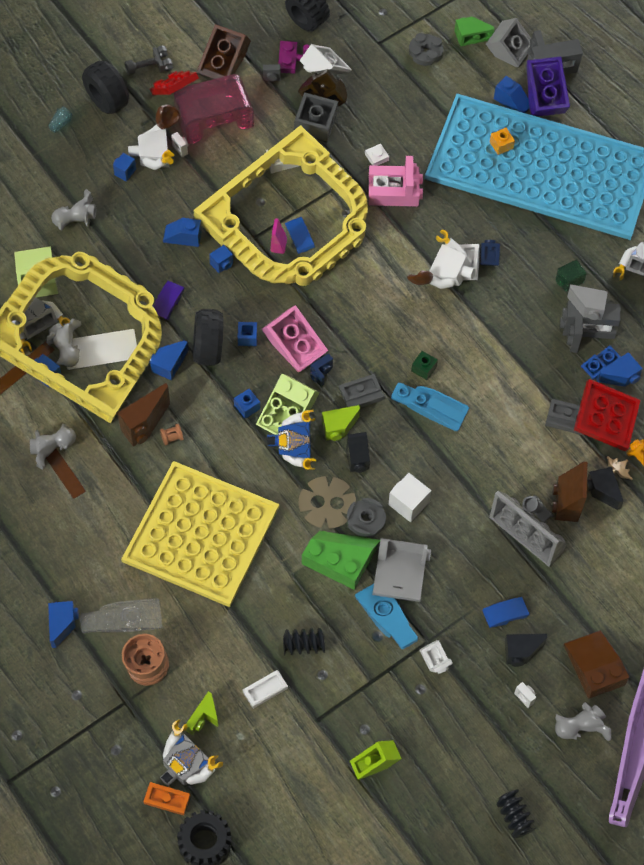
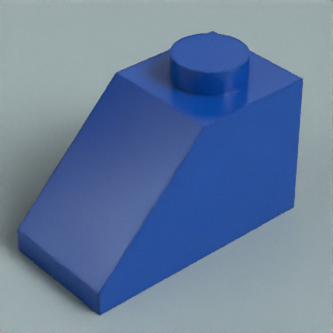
M505 76L496 85L494 100L506 108L526 113L530 109L528 97L520 84Z
M181 218L166 225L163 243L199 247L202 234L201 220Z
M184 340L159 348L156 354H152L149 361L151 372L172 380L189 351L188 342Z
M628 352L599 370L596 380L599 383L626 387L630 383L635 384L640 380L643 368Z
M73 601L48 603L49 633L52 648H57L76 627L75 620H79L78 608L74 607Z

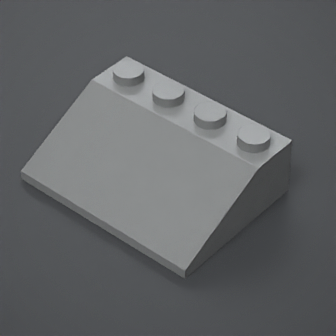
M500 491L495 493L489 518L550 567L566 548L567 543L563 537L553 533L549 526L536 519L533 513L524 510L515 498L509 497Z

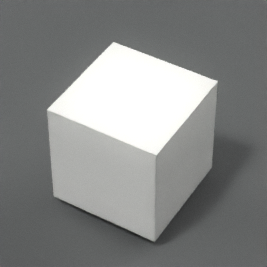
M408 473L390 492L388 505L409 522H412L429 504L431 490Z

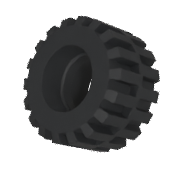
M326 0L285 1V7L291 19L296 25L307 32H313L330 17V9Z
M200 810V814H196V812L191 813L192 817L189 818L187 816L184 819L185 823H181L180 831L177 834L181 855L191 865H220L222 859L226 860L228 851L230 852L231 831L227 821L223 820L220 814L216 816L214 811L210 810L209 813H205V810ZM201 830H210L217 835V842L212 848L201 850L192 844L194 835Z

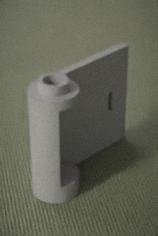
M381 538L373 595L420 602L425 562L430 561L431 549H427L428 545Z

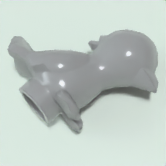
M86 189L84 191V198L78 201L71 209H68V206L58 208L53 212L51 219L58 226L59 230L62 231L66 225L73 221H85V225L89 227L90 219H95L96 205L91 204L93 201L91 192Z
M72 318L64 326L57 323L49 330L50 335L47 336L46 343L48 345L54 343L60 351L57 365L73 367L78 363L80 349H78V345L73 347L72 341L73 331L82 325L81 321Z
M62 424L61 428L52 435L40 436L39 431L35 430L36 439H30V454H37L36 466L43 470L45 468V458L56 447H60V450L74 444L76 440L75 431L65 424Z
M584 702L582 705L583 711L572 718L556 714L555 732L562 739L576 740L577 737H581L578 732L582 730L587 732L597 731L607 741L611 740V728L604 725L602 721L606 715L596 705L591 708L587 702Z

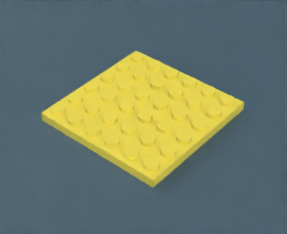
M173 461L121 560L125 564L230 607L279 509V504Z

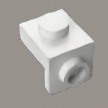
M438 640L420 649L431 672L443 673L453 663L451 659L447 658Z

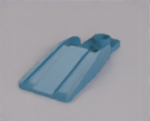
M398 383L391 396L392 400L407 405L408 408L454 431L459 430L469 410L467 405L424 386H418L414 389L405 384Z
M374 584L355 594L356 599L378 629L388 638L392 636L401 649H405L418 641V636L409 626L408 620L394 598L373 595Z

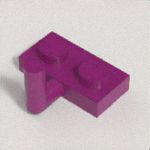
M280 41L278 62L280 64V73L295 74L296 61H300L310 46L304 45L303 54H297V42Z

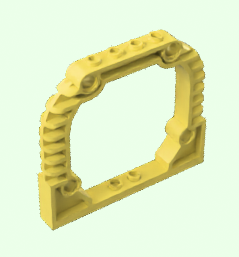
M300 125L195 208L194 219L201 220V226L221 246L225 245L252 274L260 279L274 284H291L296 282L300 286H307L312 281L319 280L323 272L327 269H332L340 258L344 259L352 248H357L362 243L366 231L365 220L368 204L365 193L359 184L332 160L330 153ZM277 159H280L283 164L301 166L302 171L306 174H318L344 199L350 208V214L344 219L340 234L312 257H298L289 264L274 262L263 255L240 232L239 218L230 212L231 197L241 189L247 188L256 177H261L272 163L274 164ZM305 272V273H307V275H304V276H303V275H300L299 273Z
M76 252L72 257L61 255L60 257L46 258L35 264L27 272L11 297L0 309V357L111 423L148 366L152 354H155L159 348L162 328L158 314L152 306L154 297L142 285L133 283L127 276L120 275L111 266L102 264L96 257L89 256L84 252ZM76 262L82 263L83 266H78ZM62 275L74 281L89 280L127 303L130 315L142 324V338L120 371H110L104 382L88 385L85 391L65 380L63 375L49 370L45 364L37 363L21 353L22 343L19 334L25 328V311L49 280ZM140 301L146 302L147 305H142ZM17 320L20 322V324L15 325L12 323V321ZM110 380H116L118 384L114 385Z

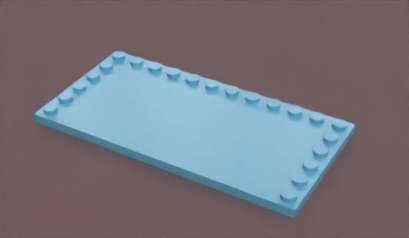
M456 94L424 179L631 240L644 200V148ZM507 128L515 140L514 149L498 155L490 144L491 133Z

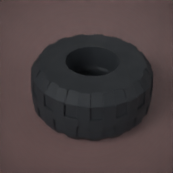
M97 61L84 70L82 74L83 85L91 100L102 112L114 114L128 104L129 92L118 71L106 61Z
M201 309L195 315L193 361L198 365L215 366L220 363L222 355L223 313L214 309Z

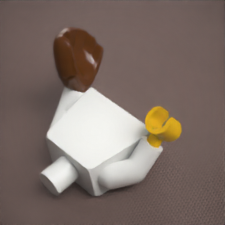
M169 104L158 108L155 118L157 124L138 136L139 145L128 146L129 156H140V164L153 170L169 167V164L174 162L171 158L174 157V154L167 147L166 129L176 124L180 120L178 110Z
M441 230L440 233L444 235V239L437 235L436 240L438 242H445V245L442 244L430 271L422 270L418 275L410 274L407 276V279L416 285L431 284L439 289H445L454 285H461L464 277L473 279L476 270L469 267L470 262L463 248L452 238H448L447 231Z

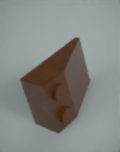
M215 24L196 73L228 84L244 59L251 40L245 34Z
M167 383L118 412L120 429L133 447L144 443L150 437L170 405Z
M582 462L558 477L557 484H553L552 495H556V501L552 502V513H555V520L579 521L587 498L588 462Z
M601 630L564 643L566 652L588 699L626 685L629 679L627 671L620 657Z

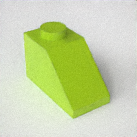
M359 405L322 412L321 421L326 441H337L348 434L359 418Z
M394 740L378 741L350 760L357 779L360 780L388 769L400 761L401 756Z

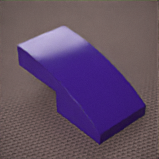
M170 281L166 282L153 305L159 317L166 320L169 319L175 304L178 305L184 292V287Z

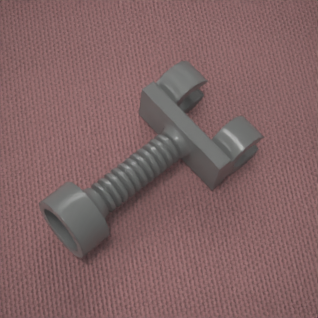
M166 46L154 47V58L136 63L132 60L125 61L127 74H134L136 69L157 64L160 73L173 69V63L170 58L163 61L160 59L168 55Z
M528 496L523 500L522 506L524 510L535 513L542 522L548 523L547 520L550 517H554L553 513L543 505L537 496Z

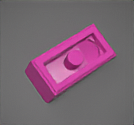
M275 218L270 251L284 254L287 237L279 219Z

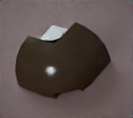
M328 69L319 74H313L298 90L302 97L304 93L338 101V107L347 101V91L344 83L340 78L336 80Z

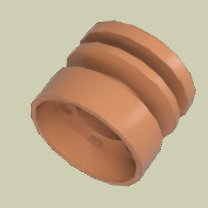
M138 634L130 638L124 645L122 661L131 679L137 684L144 686L155 685L167 675L169 658L161 641L154 635Z

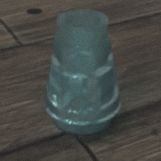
M63 106L60 109L58 108L48 124V128L56 133L71 121L72 113Z

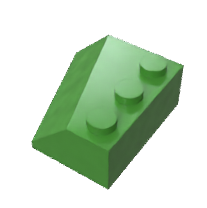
M319 531L311 538L302 554V565L355 590L376 552L380 540Z

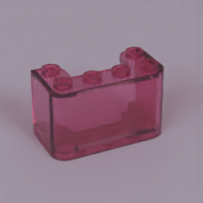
M237 74L190 85L174 92V107L179 112V124L188 144L199 142L204 135L203 129L213 128L217 125L236 121L240 129L245 130L254 127V110L241 77Z

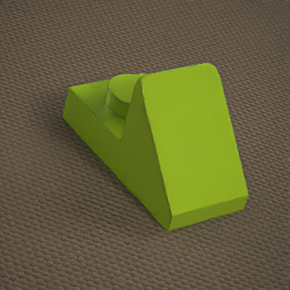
M209 691L186 723L188 726L186 731L191 735H194L196 730L200 731L205 724L204 719L218 727L212 693Z

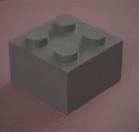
M304 93L294 120V130L301 125L313 138L328 142L337 116L338 101Z

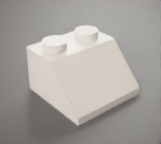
M311 44L300 59L304 69L309 73L319 74L328 69L333 75L349 73L352 70L329 47Z

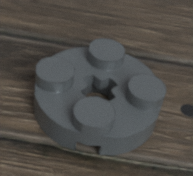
M418 33L410 42L409 55L419 65H432L433 62H438L442 58V40L430 34Z
M362 498V500L355 501L350 505L346 518L347 526L359 536L372 538L383 529L386 513L378 501L371 498ZM369 514L371 520L364 521L361 515Z

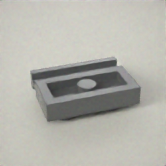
M375 374L339 385V390L347 407L359 405L361 408L382 401L385 397Z
M552 399L545 426L582 435V433L574 431L580 406Z

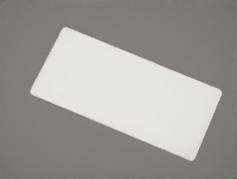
M129 329L73 338L72 346L78 345V349H80L79 361L75 366L67 367V369L128 360L137 347L135 330Z

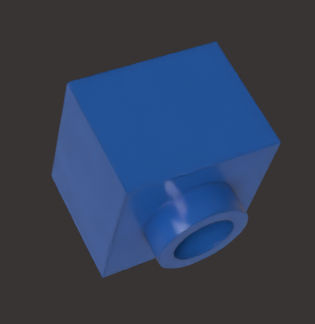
M122 153L113 163L114 175L127 182L136 170L135 159Z
M225 245L209 254L210 264L218 273L228 270L233 264V254Z
M238 322V346H257V322Z
M247 389L234 398V406L246 419L260 410V401L250 389Z

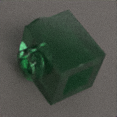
M576 259L558 268L556 282L566 292L569 290L570 284L578 286L584 283L587 273Z

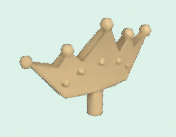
M607 456L608 467H612L614 473L616 472L620 478L633 480L628 474L630 469H625L628 460L618 462V458L613 460Z

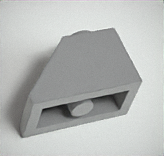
M570 284L567 298L583 317L591 320H602L608 291Z

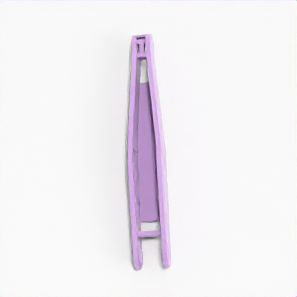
M644 670L629 716L614 799L609 814L610 824L625 828L629 824L633 807L644 780ZM624 788L630 790L626 802L621 801Z

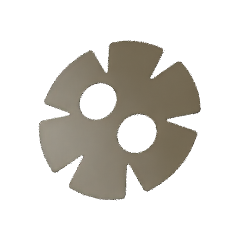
M326 476L318 477L308 482V486L313 492L302 489L298 501L300 512L312 510L304 517L306 521L322 528L325 519H327L329 529L345 524L347 519L342 513L347 514L350 505L356 501L355 493L343 495L350 486L345 481L336 477L332 478L330 486H328ZM316 495L322 496L325 501L324 505L320 508L312 506V497ZM332 498H342L344 501L343 507L341 509L332 508L330 505Z

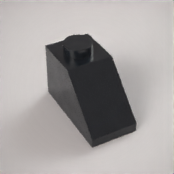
M367 432L347 435L346 454L350 472L361 473L369 469L370 457Z
M612 467L590 471L587 477V490L591 491L592 497L616 510L621 509L624 500Z
M507 634L504 641L506 664H512L514 667L527 664L545 645L547 634Z

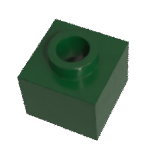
M421 351L412 363L411 372L428 380L437 367L438 359Z

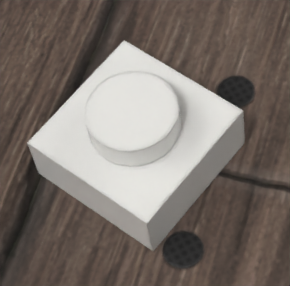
M178 132L172 134V146L181 157L188 154L187 140L185 137H181Z
M381 144L365 150V155L372 166H378L389 161V155Z
M523 682L516 687L514 694L527 708L532 706L536 700L534 690Z

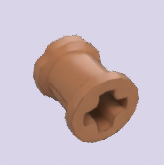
M179 424L166 430L160 429L165 446L175 440H184Z

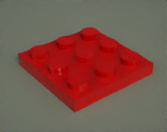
M589 379L585 385L574 431L620 450L627 451L641 400Z

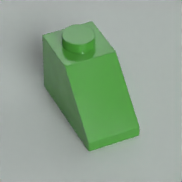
M467 17L456 20L454 31L460 46L488 41L494 33V26L475 17Z

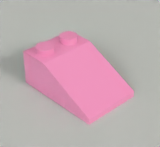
M296 305L286 310L261 329L271 344L298 373L328 351Z

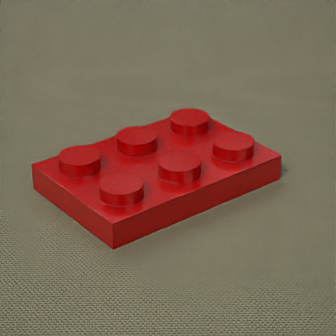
M189 70L185 72L174 71L168 75L169 78L166 80L160 79L154 82V86L150 88L152 95H170L199 79L196 72H189Z

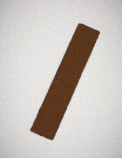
M45 341L28 357L34 360L42 354L48 356L55 349ZM15 366L0 378V395L27 372Z
M57 449L46 457L73 499L86 492Z

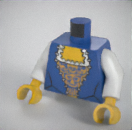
M306 410L285 419L281 427H278V435H267V445L279 446V454L292 465L303 467L307 470H315L310 465L311 461H316V459L311 458L310 422L314 421L315 418L311 419L309 417V413L314 412V410Z

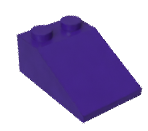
M561 56L527 60L528 100L531 115L539 117L566 113L570 108Z

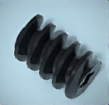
M313 628L309 629L308 634L305 629H301L300 635L297 629L293 630L292 635L288 629L285 630L283 635L284 656L288 649L291 655L294 654L295 649L298 650L299 655L302 654L303 649L306 650L307 654H310L311 648L314 649L315 654H318L319 648H322L323 653H325V639L321 628L317 629L316 634Z
M519 789L503 794L498 798L499 801L496 804L497 807L502 808L500 813L506 815L504 821L510 823L508 829L514 830L512 833L513 838L523 837L536 829L530 827L535 821L526 819L531 813H523L527 805L519 804L523 797L515 796Z

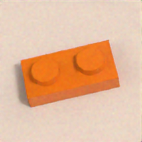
M150 782L143 802L146 805L184 816L191 795L187 792Z

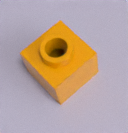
M507 128L491 133L490 144L498 155L514 149L515 140Z

